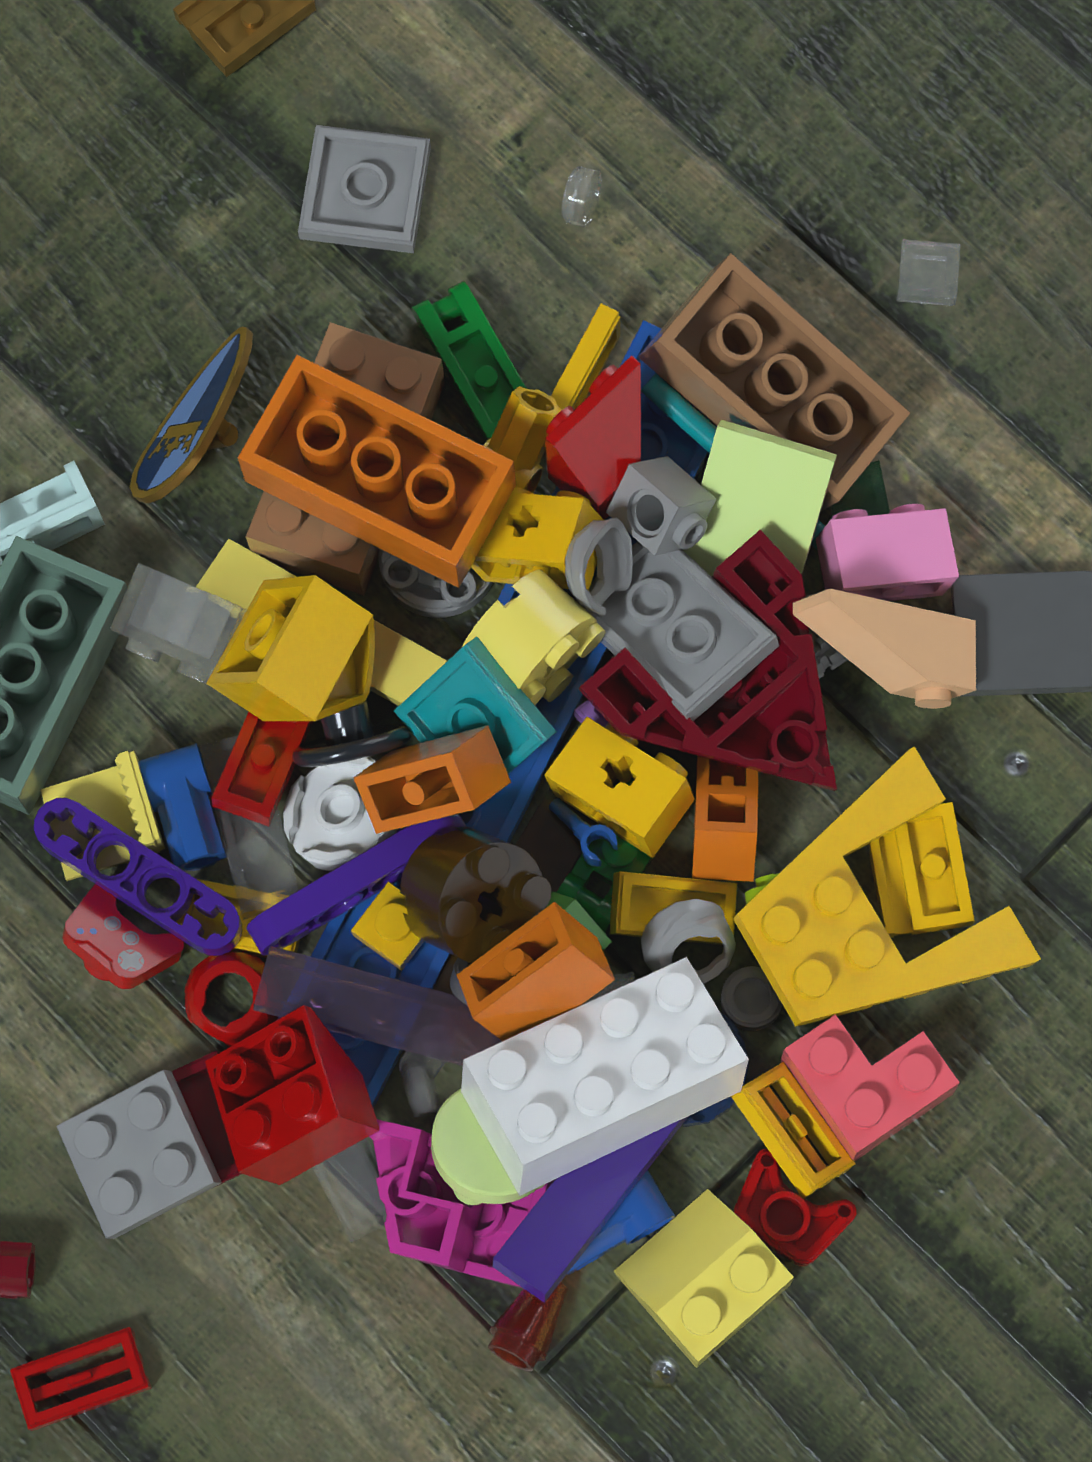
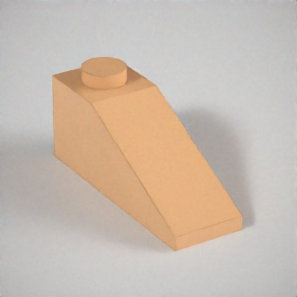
M827 589L793 603V615L890 694L914 698L915 705L921 708L937 709L950 706L952 698L976 691V620L835 589Z

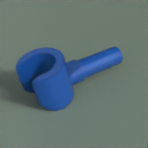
M556 798L550 803L549 809L580 840L582 856L586 863L595 867L601 866V860L598 856L588 849L589 844L595 839H605L613 849L618 851L617 838L612 829L601 824L590 826L560 798Z

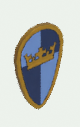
M243 326L238 328L214 352L184 390L146 446L132 473L130 483L132 495L139 502L149 504L162 499L183 482L194 470L207 450L227 447L236 443L238 439L237 428L233 424L228 423L224 417L240 384L252 349L253 333L248 328Z

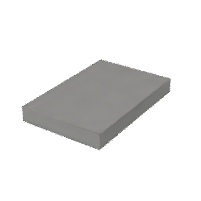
M637 541L632 545L633 567L630 587L625 591H616L606 599L602 605L606 608L605 615H599L589 609L586 610L597 619V623L606 632L600 642L614 655H617L626 647L673 699L671 701L672 704L686 719L690 717L694 721L778 648V639L770 629L682 549L654 556ZM597 576L592 580L589 592L593 590L597 583Z

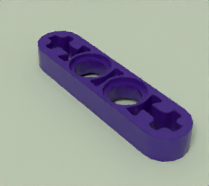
M56 798L46 802L38 810L34 819V831L41 846L50 855L201 953L209 956H220L230 952L238 944L242 935V922L235 906L228 899L74 800ZM70 815L74 816L72 823L79 834L90 840L82 859H78L76 856L83 849L78 842L69 836L61 835L57 841L53 840L55 833L50 827V823L55 818L64 822ZM95 829L99 830L100 832L92 838L93 831ZM111 845L122 846L130 853V862L127 868L115 876L104 875L96 867V859L99 853ZM159 878H171L180 885L178 900L167 908H155L146 900V891L149 885ZM194 894L200 896L194 902L196 909L208 918L214 919L219 912L225 914L223 922L228 931L223 937L213 933L207 940L202 938L204 935L202 925L198 920L186 913ZM186 913L183 924L176 923Z
M455 814L408 826L268 908L251 920L246 929L262 955H270L280 951L379 893L387 882L394 884L401 880L409 858L425 839L436 833L443 835L457 830L454 827L466 825L461 816Z

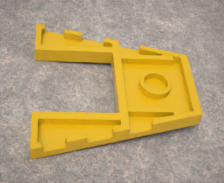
M915 746L899 758L733 918L795 1027L828 1019L835 1014L839 1016L867 1009L876 1004L925 994L931 990L984 979L993 974L1017 968L1023 969L1041 960L1010 906H1007L905 963L850 870L844 857L939 806L946 799Z

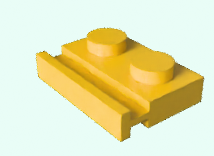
M953 802L940 804L868 844L881 922L891 938H894L896 935L910 933L914 935L973 925L975 920Z

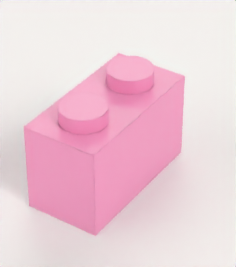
M907 504L892 509L889 514L868 516L867 511L863 509L847 510L834 515L816 538L825 590L835 589L885 601L943 596L959 578L946 508L925 510L922 504Z

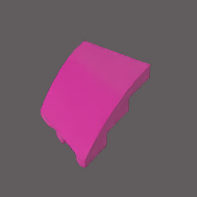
M377 1119L380 1131L369 1137L373 1140L379 1177L376 1178L379 1197L385 1204L387 1216L384 1224L390 1253L522 1288L493 1268V1258L554 1180L546 1183L530 1195L514 1202L505 1204H465L456 1197L453 1189L443 1180L436 1169L431 1151L432 1134L421 1129Z

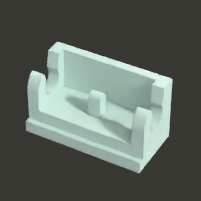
M75 461L64 465L65 473L0 503V566L16 536L53 550L105 525Z

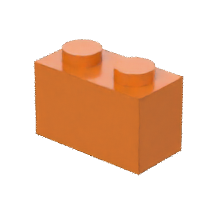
M488 725L392 750L353 777L376 834L475 810L511 783Z
M556 902L550 904L457 974L472 1018L501 1041H505L581 1006L615 980L598 938Z

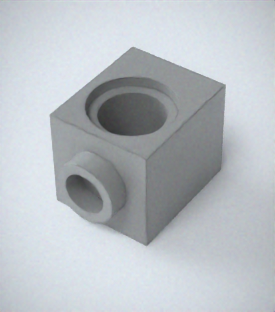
M665 456L629 464L606 513L611 518L617 517L625 525L627 532L656 556L693 547L706 532V519L716 498L672 459Z

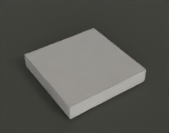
M316 125L298 228L299 239L414 253L431 150L430 139Z

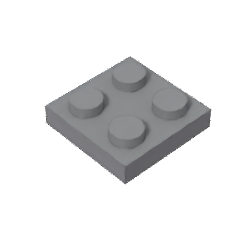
M162 1070L56 1126L106 1239H115L222 1183L172 1071Z

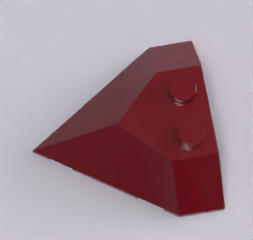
M761 529L715 569L712 578L777 636L779 647L696 720L692 721L690 717L686 719L672 704L673 699L626 647L579 687L581 693L620 735L832 791L837 790L833 765L831 766L826 738L827 725L812 634H809V628L793 615V603L805 598L802 574Z

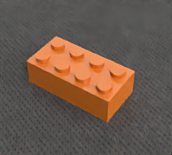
M296 355L238 456L245 482L460 588L516 486L513 460L299 355Z

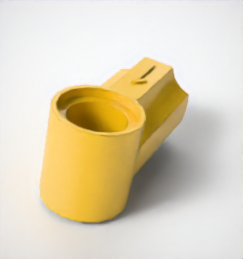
M521 386L512 391L492 438L488 439L483 446L513 460L516 477L515 487L534 493L543 473V467L539 463L546 450L545 437L548 436L546 429L562 409L558 407L555 399L538 389H526Z

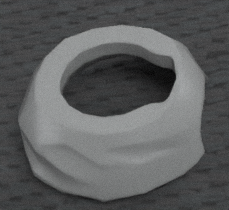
M617 517L608 520H593L575 534L565 556L566 581L573 598L586 609L599 615H605L606 608L602 605L612 593L625 591L630 587L633 553L631 537L625 525ZM595 549L598 580L593 590L589 592L585 584V571L588 560Z
M691 899L675 902L658 912L646 925L641 937L642 953L649 969L655 972L673 964L672 955L674 950L680 943L689 938L698 936L712 938L717 936L723 942V953L717 956L707 967L695 971L703 984L717 977L729 966L736 947L734 935L725 919L722 908L714 902Z

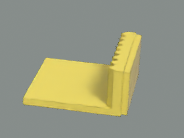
M134 751L119 753L115 759L117 764L115 767L40 790L44 804L56 798L74 800L155 853H160L161 850L165 849L156 814L153 811L144 785L139 759ZM70 815L64 822L55 818L50 823L55 833L54 840L57 841L61 835H67L78 842L83 851L76 858L82 859L90 840L77 832L72 823L74 816ZM95 829L93 831L92 838L100 831ZM111 845L104 848L96 859L97 870L102 871L130 862V853L126 848L119 845ZM61 862L66 881L83 877Z

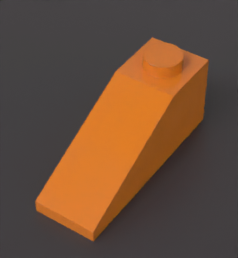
M697 755L692 879L754 882L758 827V771Z

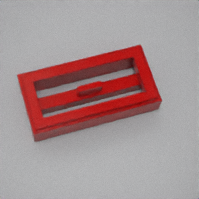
M127 1327L10 1369L28 1430L34 1431L152 1389L143 1367L144 1363L141 1353L138 1351L135 1342L136 1338L133 1329ZM120 1346L123 1347L125 1356L32 1390L30 1389L27 1379ZM127 1370L131 1372L133 1378L131 1380L37 1412L35 1406L37 1402Z

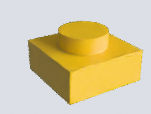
M387 882L351 929V933L355 938L402 971L424 941L419 939L406 924L403 913L408 915L406 896L401 894L400 890L390 882Z

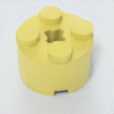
M535 570L522 577L512 586L520 595L505 605L497 600L477 622L463 644L464 646L475 637H478L517 688L521 689L534 705L542 697L548 702L557 698L573 678V675L567 669L578 656L581 658L587 656L600 643L606 633L597 623V619L542 570Z

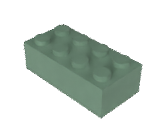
M19 536L14 538L0 566V803L30 815L41 794L40 790L44 788L122 630L134 605V601L124 581Z

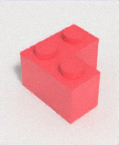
M836 1014L786 1047L781 1058V1063H785L854 1161L953 1095L960 1083L924 1031L874 1065H871Z

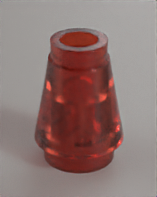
M560 1282L545 1303L523 1288L490 1328L493 1337L488 1345L489 1350L506 1363L518 1369L531 1372L537 1361L546 1360L568 1288Z

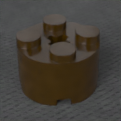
M463 826L454 827L457 830L443 835L436 833L425 839L415 849L403 871L400 893L406 896L408 915L403 913L406 924L419 939L466 962L473 963L546 908L551 899V886L548 880L542 877V873L535 860L525 850L472 827Z

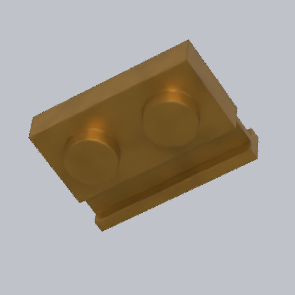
M184 0L173 8L175 19L179 24H183L190 32L193 40L220 71L228 77L316 11L314 0Z

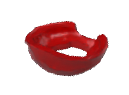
M230 951L220 956H207L190 972L185 986V1010L190 1023H194L205 1033L231 1047L278 1019L282 1010V988L275 973L255 955ZM225 973H236L243 976L250 983L253 991V1002L249 1011L242 1018L230 1022L226 1027H221L212 1023L203 1012L206 1005V992L210 983L216 977Z

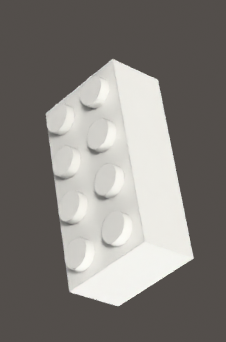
M686 957L463 1059L461 1093L516 1191L521 1196L678 1120L684 1119L741 1092L749 1059Z

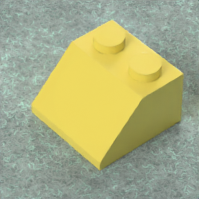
M709 1189L704 1191L614 1270L615 1275L696 1368L788 1288L794 1278L757 1234Z

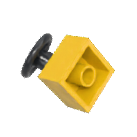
M316 575L263 580L206 684L262 721H317L321 719L325 737L305 743L293 751V762L301 767L331 765L380 754L406 744L412 736V732L405 724L372 726L368 703L365 700L370 692L374 664L375 631L373 614Z

